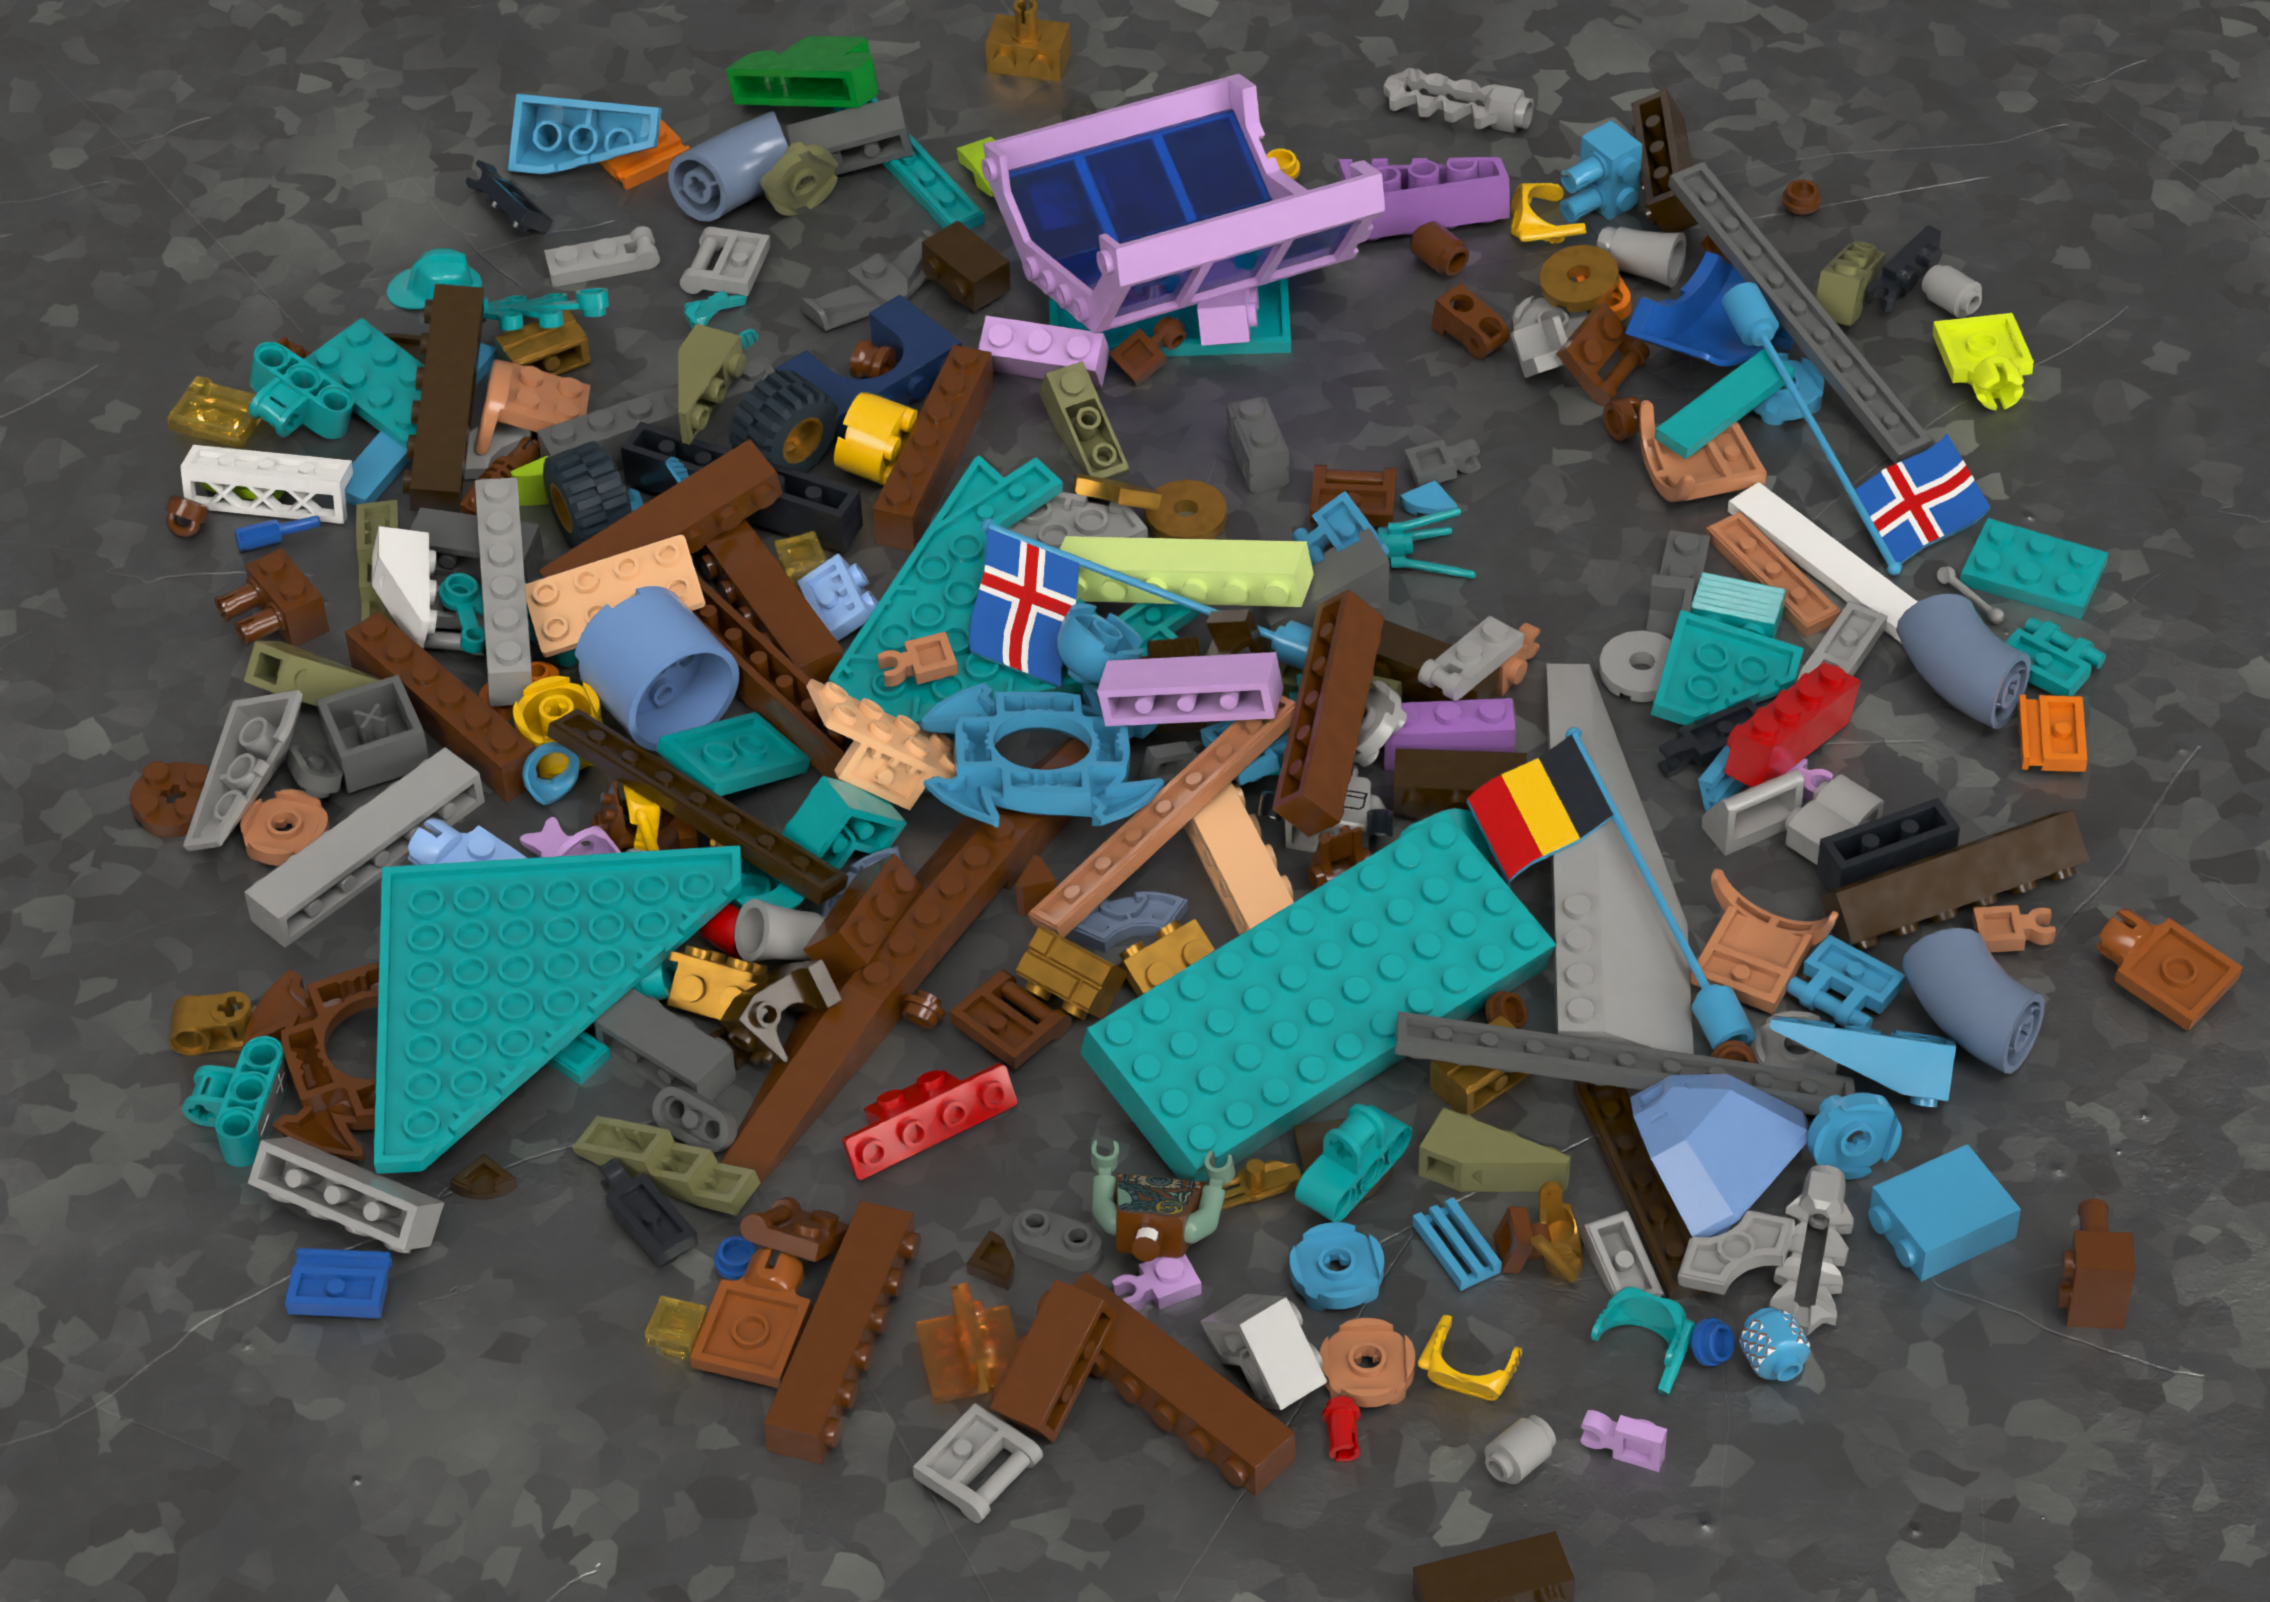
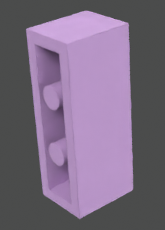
M992 316L985 317L978 350L992 352L993 372L1043 379L1045 373L1083 361L1094 387L1102 388L1110 353L1104 333L1094 334L1092 331Z

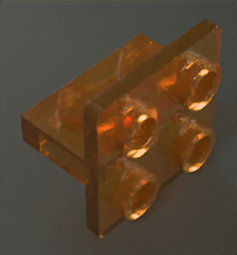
M969 1283L950 1286L952 1315L918 1321L916 1323L917 1336L931 1395L936 1403L993 1392L998 1381L1007 1375L1015 1359L1014 1354L1018 1340L1009 1306L1001 1305L984 1309L982 1300L973 1301Z

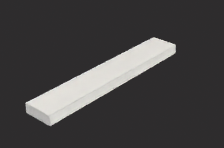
M1760 482L1729 500V513L1733 515L1741 512L1783 554L1846 602L1851 601L1887 615V627L1884 631L1901 643L1896 632L1897 623L1903 613L1917 603L1915 599Z

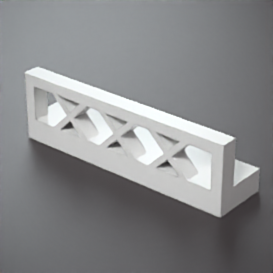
M193 445L180 466L184 498L206 505L210 511L290 519H303L317 515L320 518V522L344 524L347 519L345 488L353 475L352 460ZM195 482L208 483L218 493L213 497L196 495ZM236 486H245L257 497L253 501L242 500L232 489ZM275 490H285L297 501L293 505L282 504L272 493ZM315 494L333 495L334 509L321 508L311 498Z

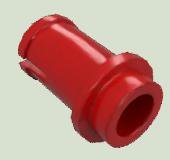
M1340 1396L1330 1399L1322 1412L1323 1421L1328 1424L1329 1456L1331 1459L1335 1458L1337 1462H1350L1360 1456L1357 1421L1360 1420L1361 1411L1355 1405V1401L1349 1397Z

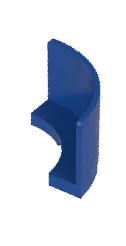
M1707 251L1693 276L1680 289V298L1655 302L1641 297L1625 332L1626 335L1633 339L1719 366L1740 364L1764 348L1763 345H1745L1741 341L1721 304L1723 296L1731 288L1746 281L1735 267L1731 266L1720 255ZM1779 323V327H1778L1776 333L1774 334V336L1778 333V331H1779V330L1781 329V327H1782V325H1781L1780 323Z

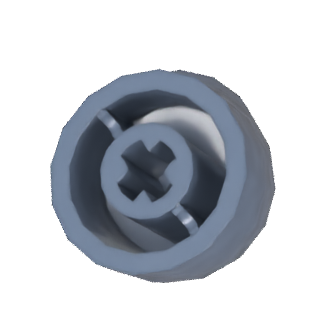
M771 111L722 132L673 159L669 166L668 182L678 206L687 215L698 221L711 222L765 194L760 185L761 179L785 156L788 148L775 112Z
M1949 593L1934 595L1918 601L1903 613L1898 620L1896 632L1910 661L1920 676L1949 704L1972 719L1999 730L2004 727L2018 708L2019 695H2024L2027 688L2031 668L2029 654L2012 647L1995 635L1979 617L1971 600L1962 595Z
M1952 928L1940 930L1923 937L1913 944L1904 955L1902 968L1912 990L1931 1019L1948 1037L1955 1040V1043L1982 1062L2004 1073L2012 1074L2027 1058L2041 1028L2045 1008L2043 994L2028 988L2006 972L1992 956L1982 935L1972 929Z

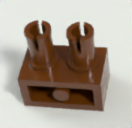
M283 548L246 564V584L214 598L215 606L225 622H229L232 618L255 607L261 610L234 622L237 635L246 647L276 631L281 634L288 644L296 647L329 632L323 596Z
M2087 1199L2079 1203L2080 1229L2074 1230L2071 1250L2063 1249L2061 1272L2062 1278L2065 1279L2058 1278L2056 1303L2057 1307L2065 1308L2066 1327L2125 1328L2135 1276L2133 1233L2109 1232L2108 1204L2101 1199Z

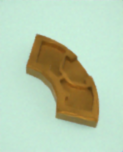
M1075 473L1073 489L1076 494L1105 499L1119 505L1152 510L1160 508L1162 494L1155 490Z

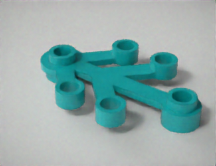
M587 288L576 291L577 300L568 301L566 293H550L528 300L527 296L515 295L489 303L488 297L484 296L483 323L486 322V319L499 321V330L512 331L523 328L522 316L539 318V326L541 328L563 326V310L580 309L582 310L583 317L603 316L606 314V308L609 307L608 289Z
M464 573L451 574L440 585L438 598L445 607L457 613L462 628L460 647L468 653H480L485 648V630L478 626L475 612L484 616L482 586L478 585L477 581L470 575ZM527 605V617L529 619L531 616ZM528 620L529 639L539 644L533 622ZM576 648L553 655L555 661L564 667H573L579 663V660L575 657Z

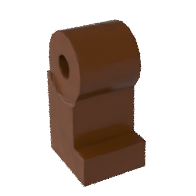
M1462 283L1435 300L1431 327L1442 336L1450 333L1459 342H1463L1467 350L1476 358L1482 359L1508 342L1509 330L1504 320Z

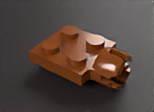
M2122 908L2115 913L2124 921H2119L2113 916L2108 920L2099 935L2101 942H2098L2096 945V949L2101 955L2119 966L2114 978L2116 983L2187 1031L2236 983L2243 970L2241 965L2172 919L2168 918L2164 923L2154 925L2127 908Z
M763 1247L752 1254L745 1274L739 1280L729 1281L721 1279L690 1355L692 1368L779 1388L813 1310L811 1299L797 1295L805 1276L802 1262L796 1256L780 1252L774 1267L769 1264L774 1249Z

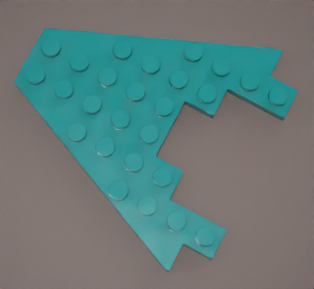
M980 455L975 457L828 678L829 682L839 685L849 696L859 701L863 698L870 699L877 703L885 713L896 718L898 715H904L913 720L917 725L937 703L958 691L982 683H986L993 690V701H995V692L1081 693L1084 684L1077 682L1068 674V667L1064 663L1062 668L1063 689L971 654L969 642L971 617L985 570L987 535L981 529L982 522L985 519L991 518L993 519V524L1006 529L1062 493L1063 481L1036 457L1006 477L1001 476ZM1080 598L1077 600V603H1084V604H1086V603H1085L1084 601H1082ZM1137 603L1118 617L1141 636L1143 643L1139 649L1145 648L1142 656H1146L1147 641L1179 638L1174 633L1197 618L1199 612L1180 604ZM946 632L957 661V675L918 685L912 675L906 677L897 686H885L884 671L895 668L879 669L877 657L879 653L887 650L903 653L905 652V641ZM1090 682V684L1099 687V684H1095V683Z

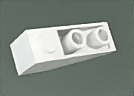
M379 526L372 552V587L398 627L420 647L424 648L426 636L434 635L437 621V611L430 610V605L434 604L436 596V580H430V575L433 576L435 570L436 551L429 550L428 532Z

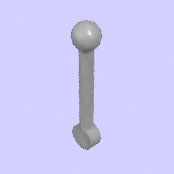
M1945 566L1938 570V580L1943 584L1950 583L1988 615L1990 623L1998 625L2004 620L2003 611L1999 608H1992L1958 580L1952 567Z

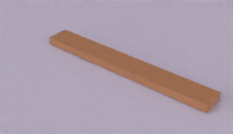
M1281 695L1275 718L1236 720L1161 789L1149 804L1134 814L1028 913L1032 924L1038 928L1043 926L1062 937L1070 933L1291 726L1296 702Z

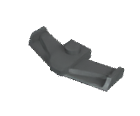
M925 228L920 233V237L891 263L877 253L847 270L848 283L852 286L814 299L808 297L801 299V311L827 332L869 317V312L898 295H902L908 300L912 294L929 280L921 267L922 241L934 234Z

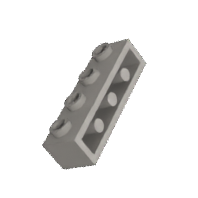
M291 1137L261 1140L248 1180V1184L268 1192L267 1196L274 1200L299 1205L306 1208V1213L311 1216L339 1222L345 1225L347 1231L360 1236L374 1237L383 1241L384 1246L388 1249L400 1253H411L412 1249L431 1246L445 1203Z

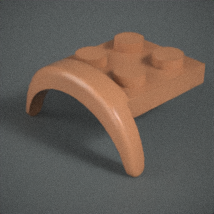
M499 359L494 360L486 382L487 390L475 443L476 453L485 455L488 452L497 421L537 432L558 423L586 415L591 385L581 383L571 377H561L543 372L533 366H522Z
M1649 400L1641 402L1639 432L1644 463L1656 490L1666 501H1688L1748 489L1758 482L1765 485L1767 472L1738 422H1735L1689 458L1684 459L1655 439L1656 429L1653 405Z
M1716 868L1711 875V885L1725 913L1697 961L1710 985L1729 986L1733 989L1739 1002L1774 1014L1786 993L1790 980L1795 977L1811 946L1818 944L1828 936L1839 914L1836 911H1832L1828 917L1822 920L1809 922L1790 920L1774 915L1743 897L1729 883L1723 870ZM1691 971L1690 983L1700 987L1693 971Z

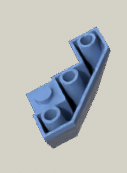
M1728 1074L1670 1075L1630 1097L1633 1117L1650 1158L1692 1237H1714L1729 1231L1732 1224L1741 1219L1807 1143L1809 1125L1802 1110Z

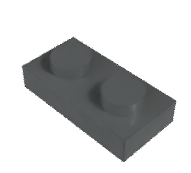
M1669 530L1660 575L1695 578V595L1702 572H1705L1711 535Z

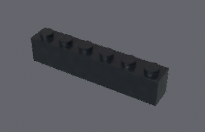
M640 421L621 446L625 483L662 494L678 483L666 466V461L670 457L679 459V462L683 463L684 468L687 469L688 475L691 476L731 450L695 438L690 445L682 443L681 434ZM769 462L777 472L783 495L777 498L769 507L759 509L745 518L747 522L845 552L863 527L860 490Z

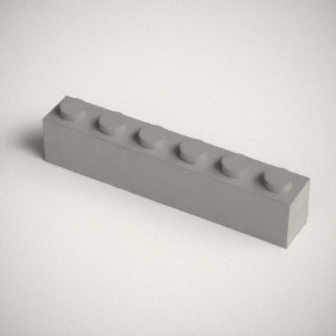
M517 478L475 480L489 704L490 706L514 705L515 702L518 704L524 696L523 690L532 683Z
M446 747L432 757L425 759L417 768L399 781L389 785L385 791L364 806L357 808L349 817L331 830L325 831L317 840L299 853L289 857L285 863L264 878L257 880L249 889L244 891L251 921L286 948L382 878V867L398 866L408 859L410 852L407 847L417 829L420 827L429 833L433 832L423 825L425 821L436 818L449 826H453L482 805L485 801L480 773Z

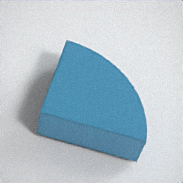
M1435 480L1400 495V506L1405 511L1416 516L1417 512L1433 514L1457 508L1454 500Z

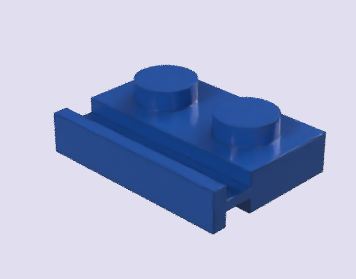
M297 1248V1260L292 1268L285 1299L287 1314L381 1318L389 1282L388 1273L389 1269L392 1268L390 1252Z

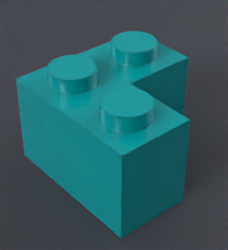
M822 776L811 789L808 797L794 817L786 824L781 834L840 870L854 850L872 854L890 848L907 825V822L889 801L848 782Z

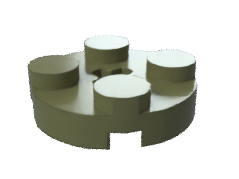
M802 141L795 142L787 148L785 156L773 166L771 171L762 177L760 185L765 191L767 200L778 213L787 216L797 215L798 213L795 209L805 205L810 209L814 208L832 192L838 179L834 173L835 167L838 168V162L821 145L812 144L806 146Z

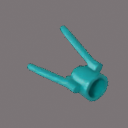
M1453 508L1404 522L1388 523V527H1378L1379 537L1390 550L1386 556L1388 560H1391V568L1406 567L1456 577L1475 578L1476 572L1473 570L1405 558V555L1413 554V540L1450 535L1453 531L1451 527L1412 531V529L1459 516L1462 512L1461 509Z

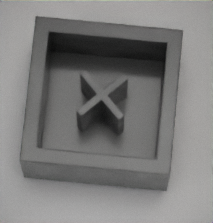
M399 674L316 700L323 736L329 750L333 753L343 771L342 780L348 793L405 776L417 768L425 759L429 758L424 730Z

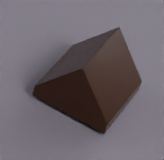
M1034 855L1030 858L1015 884L1016 907L1018 915L1023 917L1028 916V913L1056 888V879L1040 856Z

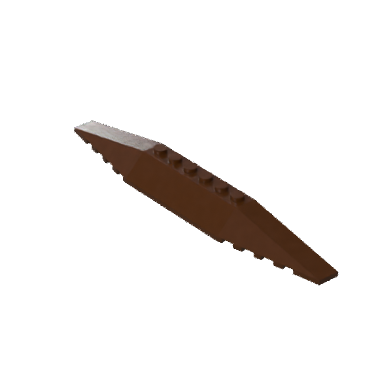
M1069 737L1034 764L1031 769L1051 770L1073 765L1089 753V748L1083 741ZM1137 737L1129 738L1130 748L1137 741ZM995 806L1000 816L998 828L971 817H967L960 822L914 876L922 887L870 962L864 967L834 981L842 1000L829 1008L802 1011L783 1046L789 1061L773 1064L737 1130L734 1143L726 1150L720 1163L755 1170L761 1182L757 1187L758 1189L903 1018L902 1011L905 1005L902 1001L904 996L915 991L1002 887L1008 890L1012 889L1030 858L1034 855L1039 856L1072 816L1034 815Z

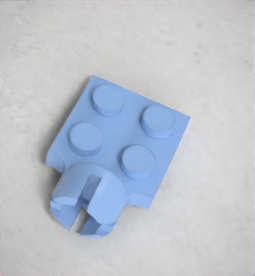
M431 818L423 824L433 832L429 833L419 827L407 847L410 852L408 860L414 865L527 858L479 825L469 833H461L436 818Z

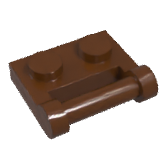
M1606 302L1595 306L1556 353L1596 404L1605 407L1606 403L1616 398V390L1633 369L1636 366H1641L1650 355V350L1644 342L1633 339L1625 334L1627 328ZM1618 349L1623 357L1607 377L1602 380L1597 372L1614 351Z
M1315 464L1310 503V523H1317L1311 515L1346 491L1371 526L1388 527V523H1393L1397 468H1384V472L1327 469V465Z
M1000 970L949 1011L950 1023L1016 1070L1053 1038L1060 1039L1069 1030L1072 1019L1060 1009L1052 1010L1017 985V980L1013 975L1005 970ZM1008 999L1039 1023L1037 1025L1002 1000Z
M784 1197L775 1201L771 1209L766 1212H754L743 1218L740 1224V1231L742 1236L750 1242L816 1262L840 1248L849 1224L839 1222V1216L832 1212L813 1210L810 1213L801 1210L800 1204L796 1199Z

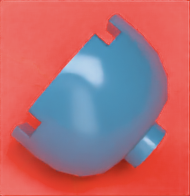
M1077 603L1070 607L1062 621L1057 636V650L1063 663L1068 667V674L1074 680L1086 685L1090 684V682L1100 684L1107 661L1141 658L1145 648L1139 649L1143 640L1130 625L1112 613H1109L1106 619L1093 614L1097 609L1096 606Z

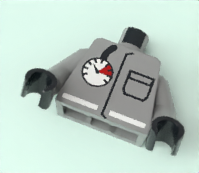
M1353 764L1352 777L1348 784L1344 814L1341 822L1332 828L1308 837L1285 819V848L1315 852L1321 841L1320 835L1329 832L1331 837L1340 834L1339 829L1341 827L1349 825L1351 830L1357 827L1362 828V848L1367 847L1369 850V836H1372V834L1393 836V811L1385 808L1380 797L1371 794V781L1364 777H1358L1359 770ZM1262 792L1257 815L1261 817L1263 815H1270L1276 821L1282 822L1284 818L1272 809L1276 792Z

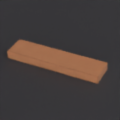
M1737 512L1706 527V535H1711L1710 543L1749 582L1786 589L1783 616L1805 638L1833 625L1841 610L1741 512Z

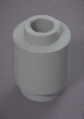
M1938 264L1933 266L1923 279L1922 290L1926 293L1928 300L1958 318H1964L1967 315L1973 314L1981 305L1982 287L1980 283L1950 265L1942 266Z
M1536 1415L1517 1419L1486 1445L1484 1454L1487 1470L1499 1481L1518 1484L1550 1457L1552 1448L1556 1444L1555 1434L1549 1424Z

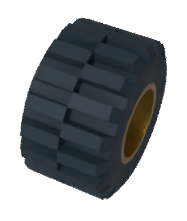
M787 369L780 370L778 374L773 372L768 374L764 380L760 379L754 384V388L744 395L743 401L734 412L735 418L730 424L729 429L732 432L729 435V441L733 445L732 449L751 439L767 461L808 473L809 469L815 467L820 462L822 456L827 453L831 441L836 436L837 431L835 428L839 424V416L836 415L839 411L838 406L834 403V399L798 372H790Z
M590 441L545 459L543 480L547 498L561 532L573 548L632 512L629 497L619 471L609 454L597 442Z

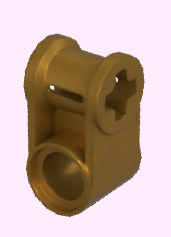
M237 991L224 994L187 995L180 997L173 1004L169 1035L170 1047L177 1053L186 1056L231 1050L242 1051L244 1047L243 1037L252 1011L250 999L246 994ZM233 1004H236L239 1010L235 1011ZM234 1032H237L238 1039L234 1037Z

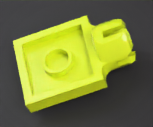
M2013 313L1934 321L1933 337L1952 383L1963 382L1970 384L1979 402L1991 410L1997 409L1994 401L1996 398H1999L2004 410L2019 401L2024 390L2021 385L2024 383L2022 376L2032 374L2034 361Z

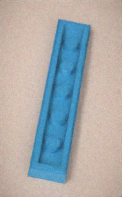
M480 343L476 385L490 370L492 362L498 359L496 348ZM380 431L352 463L353 475L345 488L346 503L356 506V504L375 502L412 460L407 459V449L386 433Z

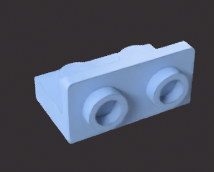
M839 553L797 581L805 599L837 642L863 625L879 603L869 590L866 591L865 586L869 584V581L859 565L854 563L850 566Z

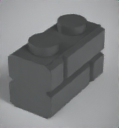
M1261 396L1232 402L1227 405V438L1241 472L1245 476L1249 491L1257 493L1285 487L1289 484V451L1267 399Z

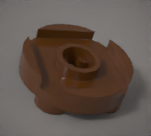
M154 761L144 767L143 776L135 782L130 793V805L135 820L141 822L144 830L154 836L174 838L187 835L209 772V767L204 764L187 762L164 763ZM182 796V798H177L175 803H168L167 801L170 797Z

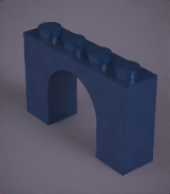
M902 295L896 296L869 312L871 341L879 348L886 345L893 347L896 351V362L898 365L886 374L869 379L847 378L832 371L807 350L775 368L777 374L780 370L785 369L790 372H798L834 399V403L837 404L839 410L836 414L839 416V424L835 428L837 433L834 440L831 441L835 445L838 437L845 438L848 426L844 425L843 421L852 402L859 393H872L908 406L930 393L952 346H962V342Z

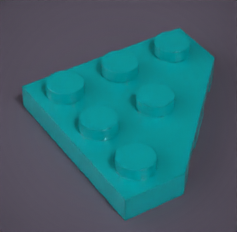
M1680 610L1650 715L1687 725L1747 699H1750L1755 704L1774 697L1783 689L1788 690L1793 686L1803 648Z

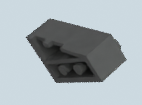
M1368 528L1359 533V541L1339 552L1333 547L1322 553L1325 560L1312 566L1314 576L1302 607L1252 606V615L1256 624L1276 632L1280 625L1286 626L1291 620L1313 628L1318 604L1348 589L1388 621L1389 560L1371 529ZM1262 636L1269 653L1276 652L1271 649L1272 640Z

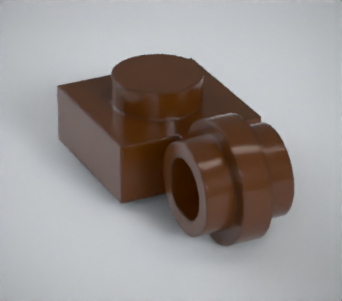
M1166 316L1153 328L1154 336L1149 338L1139 328L1111 351L1109 355L1136 386H1139L1167 362L1165 354L1159 348L1167 347L1169 350H1173L1182 344L1187 336V333L1184 331L1185 325L1178 318L1173 319L1171 316Z

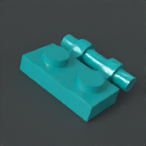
M2030 617L2027 620L2024 630L2017 628L2005 641L2012 647L2029 654L2031 668L2028 682L2055 696H2073L2090 677L2092 666L2099 669L2106 659V653L2094 648L2093 642L2083 637L2076 639L2062 632L2059 625L2049 620L2044 623L2034 617Z

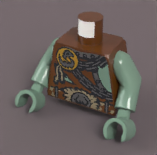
M1097 1140L1092 1143L1090 1159L1091 1166L1098 1172V1175L1093 1176V1216L1107 1234L1115 1236L1116 1250L1121 1253L1133 1254L1141 1261H1152L1157 1256L1168 1258L1183 1257L1191 1243L1194 1244L1212 1234L1217 1228L1226 1194L1222 1187L1230 1183L1235 1177L1231 1154L1228 1155L1225 1166L1215 1168L1216 1158L1214 1151L1207 1153L1204 1163L1209 1178V1185H1205V1182L1123 1173H1117L1115 1177L1112 1176V1171L1118 1166V1143L1113 1140V1154L1105 1157L1097 1153Z

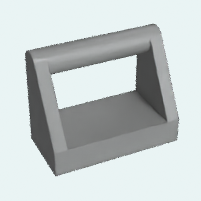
M1798 769L1792 770L1719 801L1702 816L1703 830L1725 856L1787 830L1785 829V823L1788 816L1796 807H1802L1804 788L1802 773Z

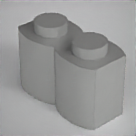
M1842 774L1830 782L1824 781L1816 789L1812 801L1803 807H1796L1788 816L1785 823V829H1787L1785 845L1817 865L1821 838L1881 818L1884 800Z

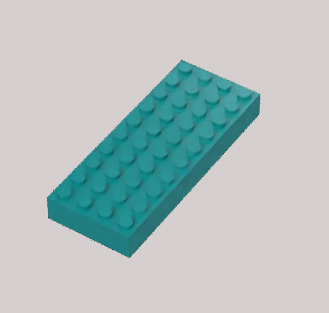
M1445 810L1088 1027L1080 1054L1174 1175L1181 1180L1207 1183L1209 1178L1204 1161L1208 1152L1214 1151L1215 1168L1225 1166L1229 1154H1231L1235 1165L1293 1129V1126L1301 1124L1407 1057L1395 1054V1025L1398 1011L1464 1021L1485 1008L1486 1001L1490 995L1499 991L1509 993L1544 971L1556 943Z

